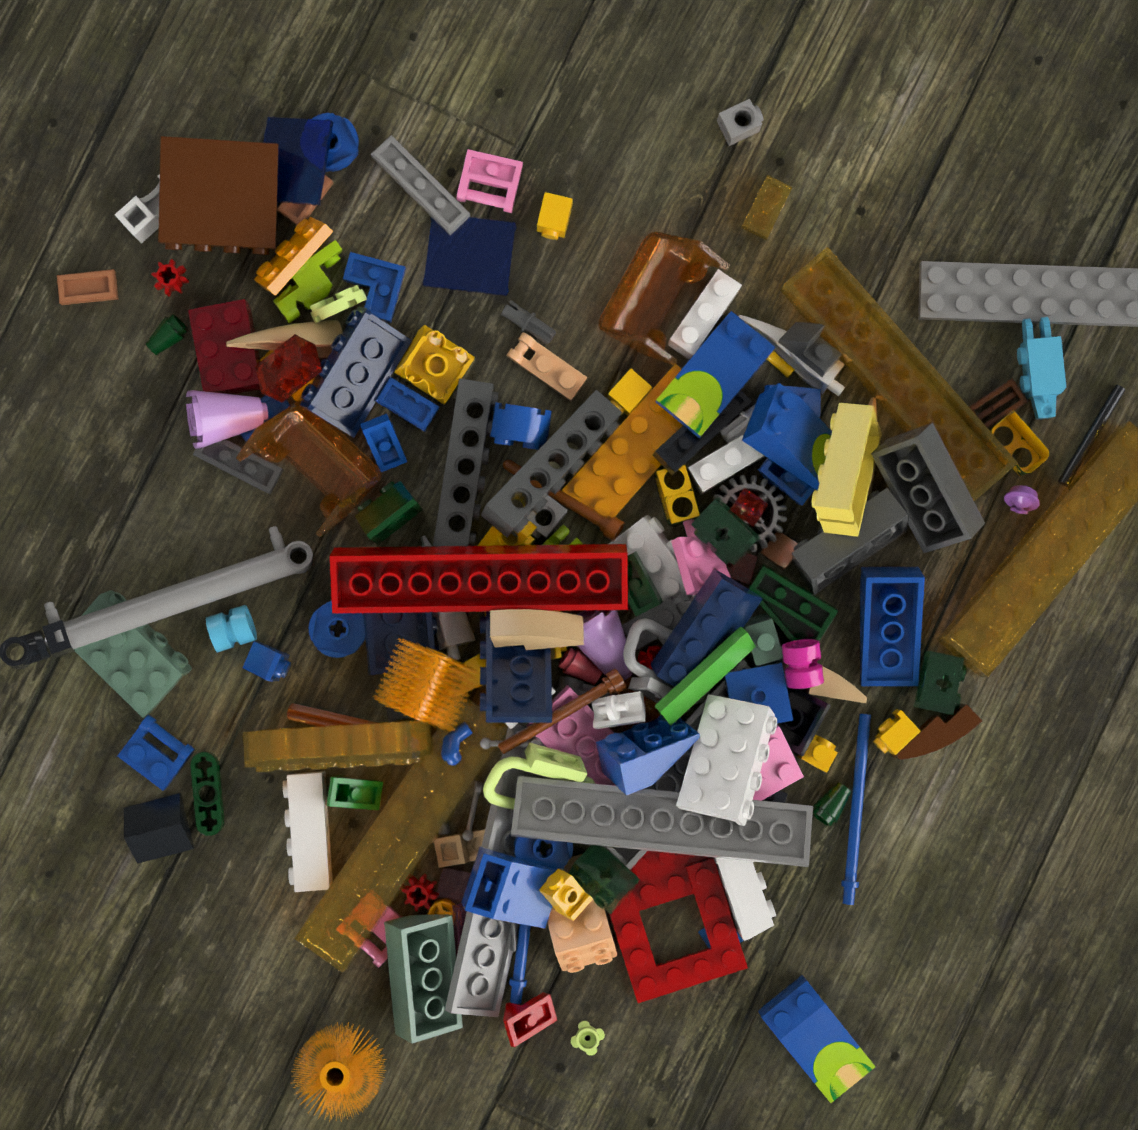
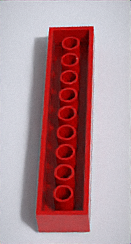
M626 544L334 547L330 554L332 613L488 612L490 610L506 609L547 611L628 610V552Z

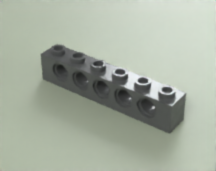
M459 378L433 546H475L477 533L472 532L473 521L479 522L481 505L476 504L478 493H483L486 477L481 476L482 465H488L490 448H485L486 438L491 435L493 421L489 419L491 408L494 409L495 402L498 403L499 392H494V384ZM472 405H479L484 411L481 417L473 419L468 416V409ZM468 433H475L479 436V441L477 445L468 447L463 443L464 436ZM463 461L474 463L475 468L470 475H462L459 472V465ZM467 489L470 492V498L466 503L460 504L455 501L454 495L457 490ZM455 517H462L466 521L465 528L460 532H454L450 528V522Z
M596 390L486 504L481 516L506 538L513 531L517 534L520 533L529 522L526 517L532 511L537 514L548 502L545 497L550 492L556 494L564 486L566 481L563 478L569 472L574 475L584 464V461L581 459L587 453L592 456L602 445L599 440L604 435L610 437L620 425L617 420L622 412ZM585 424L593 425L596 430H589ZM567 442L574 443L578 449H571ZM549 461L556 462L560 469L551 467ZM530 481H538L542 488H535ZM511 500H519L524 507H515Z

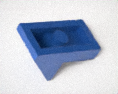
M387 414L360 424L381 472L407 462L394 426Z
M769 458L758 469L761 475L768 480L767 483L770 486L778 487L798 505H803L815 490Z

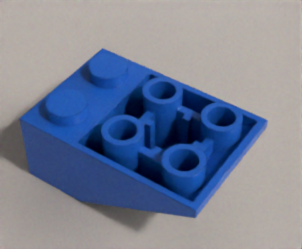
M661 715L650 722L636 724L624 732L610 734L605 739L596 742L602 773L625 795L632 794L652 786L700 738V734L681 718L670 726Z
M480 847L461 903L465 911L484 917L546 928L552 905L539 889L556 869Z

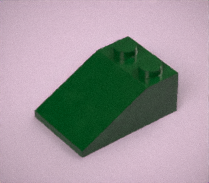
M391 481L380 490L382 494L374 501L368 499L357 508L359 513L355 515V518L368 538L378 545L423 511L401 481L396 484L394 481Z

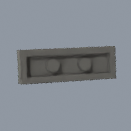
M226 439L203 448H197L193 453L194 456L270 495L284 469Z

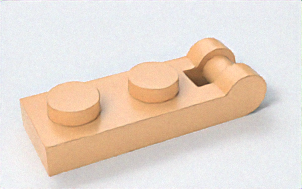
M522 332L518 338L519 343L514 349L511 348L506 356L572 402L588 377L536 342L531 336ZM528 348L535 352L530 361L523 356Z

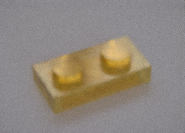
M767 175L741 228L767 240L793 187Z

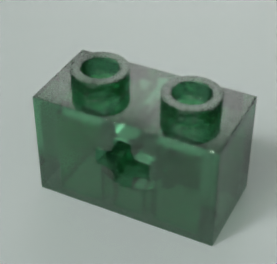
M720 498L715 499L691 524L696 529L694 534L705 544L710 542L717 549L715 554L726 564L729 562L733 565L738 563L761 539ZM727 527L730 530L727 533L730 539H721L719 536L722 532L719 528Z
M925 651L914 707L953 715L954 710H958L961 701V693H958L959 683L964 681L967 666L963 665L964 658ZM943 678V681L947 682V687L941 688L939 685H936L937 679Z
M591 845L574 862L569 871V874L594 899V902L610 914L632 893L640 881L634 873L600 845Z

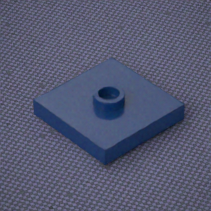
M782 663L729 672L724 676L728 698L769 706L777 718V723L793 721Z

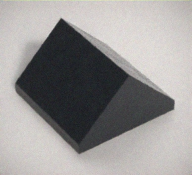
M787 687L793 721L777 723V725L781 728L791 751L804 756L831 705L800 689Z
M181 793L124 807V839L137 864L195 849Z

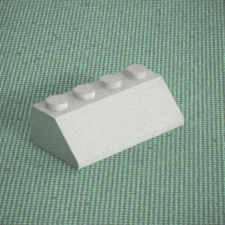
M713 857L733 919L744 941L774 926L772 917H775L776 913L771 899L765 900L762 890L767 888L762 873H756L753 865L754 861Z

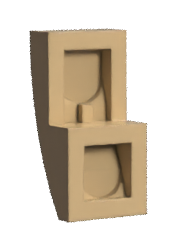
M485 829L472 831L473 838L470 841L464 840L462 833L435 838L434 845L439 868L475 861L479 848L482 846Z

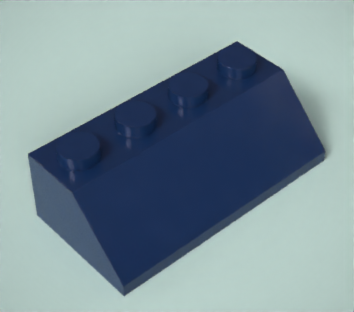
M714 569L650 664L656 676L675 687L739 627L743 628L763 598Z

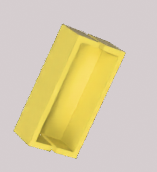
M839 403L837 413H833L831 417L830 428L832 434L831 438L826 439L824 455L826 459L825 463L821 464L818 470V481L820 484L818 490L813 492L812 508L816 510L817 521H820L824 533L858 537L875 466V460L871 453L879 447L882 434L877 422L874 406Z

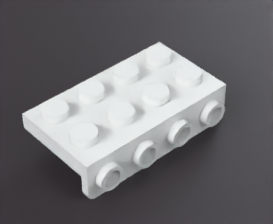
M646 515L618 536L614 542L609 544H626L628 555L637 551L660 597L665 601L670 597L675 598L684 593L685 588L672 546V540L668 541L662 533L664 527L657 518H651L649 515ZM693 595L692 598L685 602L682 601L677 604L682 614L686 612L696 595ZM660 637L658 638V639L661 641V643L664 645V643L666 642V640H664V639H662V638H660Z
M708 694L697 731L700 734V738L693 745L676 804L679 809L735 821L738 825L745 826L747 819H751L753 815V796L755 791H758L761 786V767L763 762L765 763L768 760L770 751L768 745L770 735L775 733L777 727V718L769 706Z

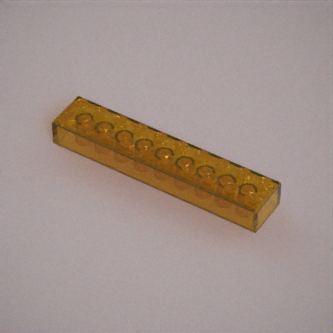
M828 247L784 283L780 290L808 323L823 324L825 326L820 337L842 353L841 361L870 394L876 398L878 403L904 432L933 422L973 501H976L1018 464Z
M1128 421L1115 429L1070 482L1069 486L1064 489L937 639L980 677H989L1138 501V428Z
M466 697L457 703V705L459 703L462 705L457 709V711H460L452 713V715L455 714L452 718L451 716L448 717L450 718L449 721L451 719L454 721L450 724L452 726L450 729H455L465 721L473 734L460 742L459 753L462 756L461 761L456 765H449L447 761L442 759L443 739L452 730L446 728V726L443 729L438 728L294 938L342 973L348 970L408 879L412 876L497 751L498 746L483 749L480 746V741L483 738H489L491 741H503L507 735L509 727L506 724L486 722V711H480V707Z

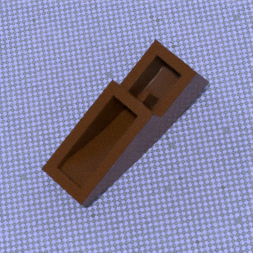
M967 704L957 706L943 721L939 716L931 715L918 728L921 732L896 755H891L895 759L902 760L935 752L968 734L982 720Z

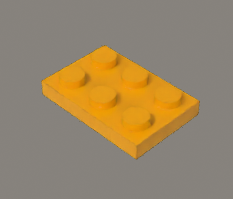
M309 217L308 220L303 219L295 227L294 231L296 233L289 241L284 240L275 250L277 254L270 262H264L256 271L257 276L254 280L262 288L276 296L331 235L333 231L325 223Z

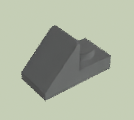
M795 322L779 339L778 343L823 377L840 359L842 353L820 337L825 327L823 324Z

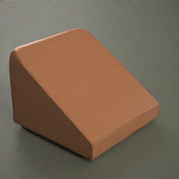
M776 532L774 535L777 540L775 542L769 541L767 543L768 547L760 553L781 570H784L792 561V552H794L793 549L798 543L783 533Z

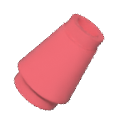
M569 647L558 664V667L563 669V673L595 685L602 675L601 670L578 648L574 650Z

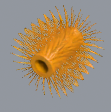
M403 639L401 643L404 642L400 649L403 652H401L397 661H400V663H396L393 667L394 669L391 673L394 675L389 679L393 682L390 686L386 687L385 690L387 691L381 695L385 694L384 697L386 698L380 703L384 702L383 704L387 702L386 705L392 706L390 708L395 707L394 709H398V712H402L424 723H432L436 726L438 725V727L441 725L444 728L453 720L449 721L450 718H448L452 715L450 710L460 702L458 700L461 696L458 694H460L464 683H466L470 673L467 674L469 670L471 672L473 667L464 666L465 663L461 664L462 662L455 661L457 659L453 660L452 657L427 646L426 648L421 647L420 644L417 645L413 642L411 643V641L408 643V641L406 642Z
M341 1024L339 1041V1028L335 1030L334 1027L333 1037L329 1029L328 1033L326 1031V1034L322 1032L321 1035L319 1031L317 1036L315 1033L319 1040L314 1038L313 1042L320 1048L318 1050L319 1053L310 1045L309 1047L306 1046L304 1050L301 1049L302 1054L299 1057H304V1059L298 1063L302 1065H296L300 1066L296 1068L303 1069H293L301 1070L298 1073L308 1074L302 1075L307 1077H301L302 1079L299 1081V1083L303 1084L300 1086L305 1089L301 1097L305 1093H309L303 1102L319 1091L306 1107L325 1088L318 1098L319 1100L326 1091L316 1112L324 1102L323 1110H321L320 1114H323V1111L327 1108L330 1111L332 1120L331 1110L334 1116L333 1104L336 1111V1121L337 1107L340 1118L341 1114L343 1118L342 1105H344L343 1111L345 1108L346 1112L347 1107V1112L349 1110L351 1114V1111L353 1113L352 1107L353 1109L355 1108L356 1112L357 1108L358 1110L361 1107L363 1108L362 1104H360L363 1102V1099L368 1104H371L369 1100H366L368 1094L369 1096L372 1094L371 1091L375 1086L376 1088L378 1087L377 1084H381L379 1082H383L381 1081L383 1079L376 1078L382 1077L378 1076L382 1074L374 1073H384L376 1071H386L379 1070L382 1069V1065L372 1066L378 1065V1061H381L376 1058L379 1056L374 1053L373 1048L370 1049L376 1039L360 1051L370 1040L369 1038L353 1055L362 1042L361 1040L353 1050L362 1031L355 1039L359 1027L352 1033V1030L345 1026L347 1031L345 1033L343 1026L341 1032ZM336 1068L340 1069L343 1074L338 1073ZM361 1088H364L367 1092L363 1091L361 1096L357 1091L360 1092ZM376 1089L375 1092H373V1094L377 1095L376 1093H378L379 1090Z

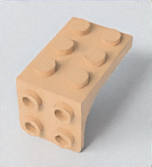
M589 852L571 857L564 866L563 871L573 876L582 889L593 898L592 901L574 921L558 913L552 906L547 922L562 971L570 973L581 971L584 969V966L596 963L597 965L609 963L612 961V958L617 956Z

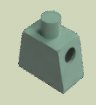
M766 613L750 617L743 629L748 632L756 646L748 654L751 667L756 668L782 663V649L772 618Z

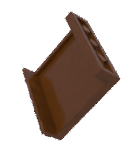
M161 136L158 242L165 244V249L182 250V245L194 246V251L212 252V247H223L224 253H241V248L252 249V254L269 255V250H275L278 144Z

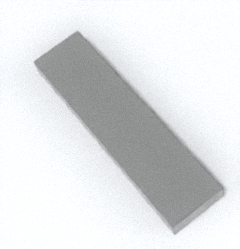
M392 135L371 153V157L449 235L470 217V213Z

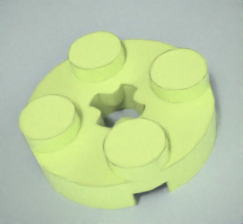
M358 285L335 294L336 301L332 296L311 305L312 312L310 314L314 322H320L327 317L367 300L363 289H359Z

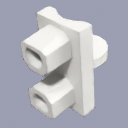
M640 691L598 698L592 702L594 712L593 728L595 729L646 722L644 696Z

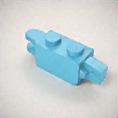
M1041 317L1039 322L1041 338L1034 339L1031 319H1023V342L1020 344V348L1017 349L1018 364L1022 365L1023 376L1020 377V389L1022 393H1025L1026 399L1031 400L1036 419L1053 418L1056 416V396L1061 394L1066 388L1061 336L1052 337L1049 318Z

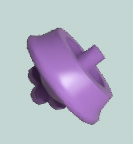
M1013 486L1004 496V501L1011 507L1010 510L1019 514H1028V511H1033L1040 506L1038 493L1028 486Z

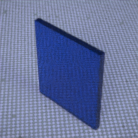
M267 118L263 143L278 144L277 202L320 205L333 121L329 119Z
M431 217L423 286L507 296L509 292L508 285L514 236L517 229L516 223L469 217L449 235Z

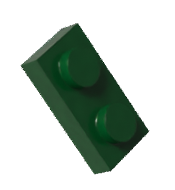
M637 551L628 555V603L637 617L662 604L663 600Z

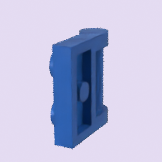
M148 715L118 754V757L164 791L194 753L195 749L189 744L184 745L155 723V718ZM148 732L176 752L178 754L176 760L174 761L144 738Z

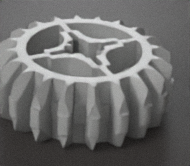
M745 475L739 477L740 485H737L733 478L728 481L731 487L730 490L726 486L721 485L719 489L724 496L722 497L719 494L713 496V499L720 504L711 505L709 508L711 511L718 512V515L709 518L710 522L719 521L720 524L713 528V532L717 533L723 530L725 534L719 540L723 542L728 537L732 540L728 546L731 549L739 542L740 552L745 551L746 544H749L751 552L757 551L756 542H759L762 549L767 548L768 545L765 538L767 537L769 541L775 542L777 538L772 531L782 533L783 528L777 525V522L783 523L787 520L785 516L778 515V512L787 510L786 505L777 506L776 503L783 499V495L780 494L774 498L772 493L776 491L777 487L773 485L769 490H766L764 487L768 480L765 478L760 482V485H756V475L751 476L749 484L746 482ZM752 491L760 496L754 502L749 503L745 502L742 498H738L735 493ZM728 500L733 504L732 507L736 510L737 514L736 519L730 526L725 517V507ZM765 502L768 503L771 513L768 527L764 524L759 513L760 508ZM757 503L758 506L752 513L753 521H750V518L738 524V521L744 514L742 507H746L747 510ZM743 525H750L761 534L754 537H745L737 534L736 531Z

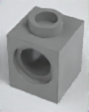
M750 99L720 112L717 118V123L729 146L758 133L763 121L761 110L757 105L753 106ZM739 116L745 117L749 125L739 126L736 124L735 118Z
M549 495L545 497L548 502L540 510L551 514L552 521L549 525H539L535 520L537 514L533 511L526 517L537 526L532 534L537 539L540 536L547 539L567 513V509Z

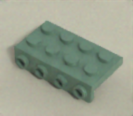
M107 591L100 594L82 616L127 600L118 592ZM148 624L75 649V652L142 718L147 717L182 677L192 670V667L188 664V659L182 653L176 652L168 644L166 637L159 632H155Z

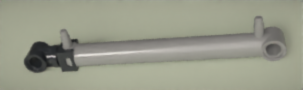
M276 526L269 528V533L275 551L64 622L60 620L54 603L47 602L44 607L49 624L42 626L44 634L42 630H38L20 637L6 639L1 644L0 657L10 667L24 669L32 663L50 658L51 655L57 658L74 652L76 648L295 573H305L311 568L313 563L312 549L302 541H294L285 547L281 533H279ZM296 551H301L307 556L306 560L301 564H296L290 559L291 555ZM16 646H22L24 648L22 658L15 661L10 658L11 650Z

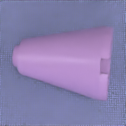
M196 390L187 391L186 397H192V403L186 404L190 436H197L198 440L197 443H193L195 449L203 448L261 427L264 420L268 419L267 405L265 402L261 403L259 397Z
M583 610L577 614L583 616L584 645H578L577 647L604 675L616 668L623 680L629 678L632 672L627 668L623 657L626 637L617 610Z

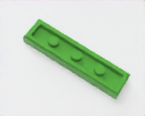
M739 627L655 705L657 711L670 726L756 647L748 632Z

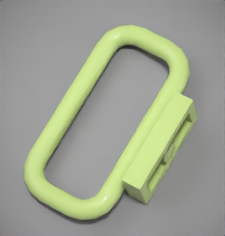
M529 742L524 751L526 759L507 757L495 764L485 781L483 793L489 803L514 810L515 798L495 792V787L502 774L511 768L556 780L596 783L587 776L588 773L580 756Z

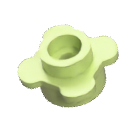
M581 1021L578 1024L579 1030L577 1034L571 1038V1044L574 1048L579 1047L585 1051L587 1055H594L597 1052L599 1041L605 1037L604 1031L601 1028L596 1029L590 1026L588 1021ZM587 1035L590 1036V1040L588 1041L585 1040V1036Z

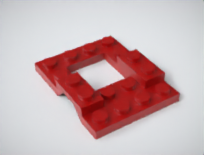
M647 851L631 869L624 867L615 857L594 863L637 1003L748 968L713 857ZM694 894L711 948L656 965L639 911Z

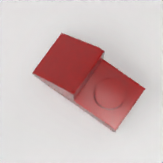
M542 992L523 1005L506 1003L503 1021L511 1047L515 1048L557 1021L550 994Z

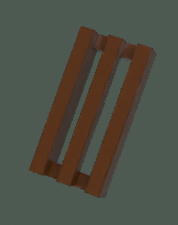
M1012 378L963 411L966 415H969L972 424H975L976 430L980 434L1009 413L1026 404L1028 400ZM1011 387L1013 392L976 415L975 409ZM1015 396L1018 397V402L985 424L981 422L982 418Z

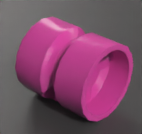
M795 640L781 646L783 662L788 664V667L785 669L786 686L788 688H810L824 683L823 667L817 663L821 659L820 643L818 640Z

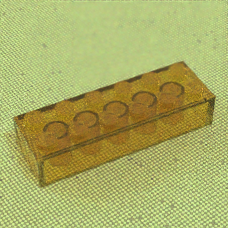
M420 720L277 728L243 732L245 767H256V772H271L282 769L283 771H293L304 768L326 769L337 766L338 768H350L360 765L370 767L393 763L394 765H406L422 762V756L432 755L430 724Z

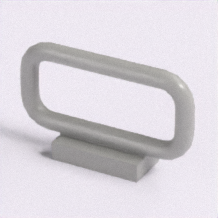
M643 618L637 620L631 626L624 646L623 657L627 668L639 676L632 677L629 689L634 692L640 691L644 697L658 703L674 686L657 677L653 670L637 662L635 650L643 630H648L664 640L668 639L672 630L654 620ZM711 689L695 704L703 703L707 699L708 694H710Z

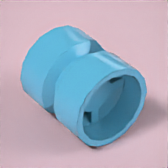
M246 605L230 609L228 615L221 612L206 617L207 630L217 652L233 648L235 642L243 645L257 640L255 625Z

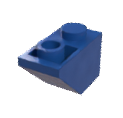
M254 641L243 668L267 681H279L281 677L285 678L289 671L291 662L288 661L290 655L261 642Z

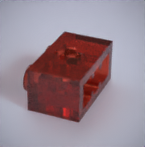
M296 334L255 366L261 393L282 403L322 372L316 345Z

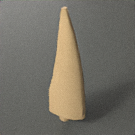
M338 320L296 323L250 333L227 341L226 346L272 350L311 358H328L332 351L331 344L333 340L343 332Z

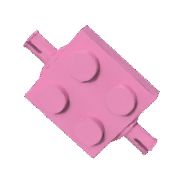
M694 519L684 521L683 525L687 537H677L671 542L686 595H697L714 569L729 578L731 576L727 569L719 538L702 537L698 535Z

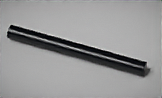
M1114 386L1060 476L1058 482L1061 485L1069 486L1124 394L1125 388L1122 386Z

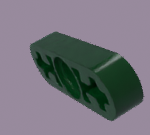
M205 751L196 754L192 758L191 777L196 827L201 834L212 836L219 833L224 826V811L219 760L215 754ZM203 757H206V761L212 762V767L207 768V777L214 776V781L206 780L199 783L198 777H204L203 768H198V763L202 762ZM205 785L212 786L215 790V798L211 802H206L200 797V790ZM216 804L217 810H211L212 819H217V824L213 826L212 830H209V826L203 824V820L208 819V810L202 812L201 806L210 807Z

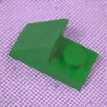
M344 775L331 776L326 806L379 810L383 782L351 778Z

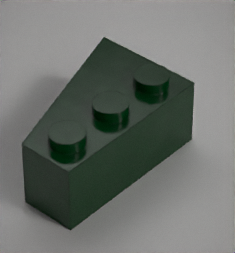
M762 563L748 586L749 590L763 598L760 605L791 641L803 639L820 641L838 613L836 607Z

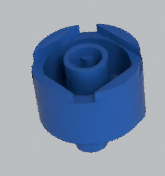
M495 402L490 437H495L494 443L513 446L514 441L523 442V448L539 450L548 441L552 411L545 410V415H541V409L505 404V409H502V403Z

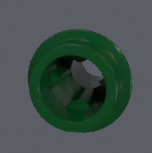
M176 315L165 316L145 344L151 352L159 355L184 339V334L188 332V328Z
M837 782L835 786L813 805V816L828 827L833 822L837 823L851 791L843 784Z

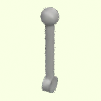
M533 737L530 741H526L517 747H527L529 742L540 746L542 744L538 737ZM483 738L480 741V746L483 749H489L491 746H498L503 741H491L489 738Z
M480 781L475 783L467 828L462 833V837L466 841H470L473 838L472 827L482 789V782Z

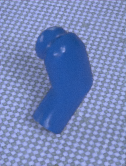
M465 721L457 726L454 731L449 732L443 739L441 756L449 765H456L461 761L462 756L459 753L460 742L473 734Z

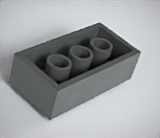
M933 422L886 439L871 453L893 496L908 514L907 523L923 553L971 539L985 524Z

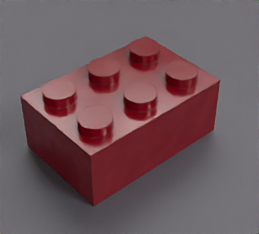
M242 299L189 309L188 313L203 391L238 394L266 388L259 349L226 346L227 341L255 332L249 303Z

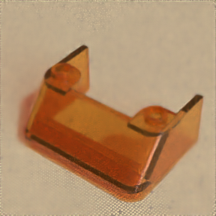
M652 232L642 241L599 319V328L607 335L649 358L675 365L677 360L664 351L667 339L666 335L658 330L684 282L693 284L702 280L709 266L728 270L730 264L702 241L661 232Z
M298 401L257 427L236 459L241 462L257 451L269 462L278 463L285 458L291 462L325 495L320 503V509L327 519L316 532L321 537L340 523L376 486L382 475L378 466L340 430L299 405L301 401Z

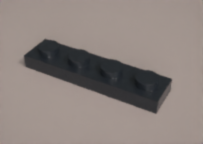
M741 390L700 439L683 425L653 453V456L673 476L744 411L752 401Z

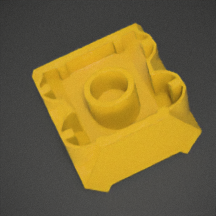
M424 325L417 331L416 336L394 370V373L442 404H445L459 384V378L462 379L475 357L462 347H458L446 339L439 331H434Z

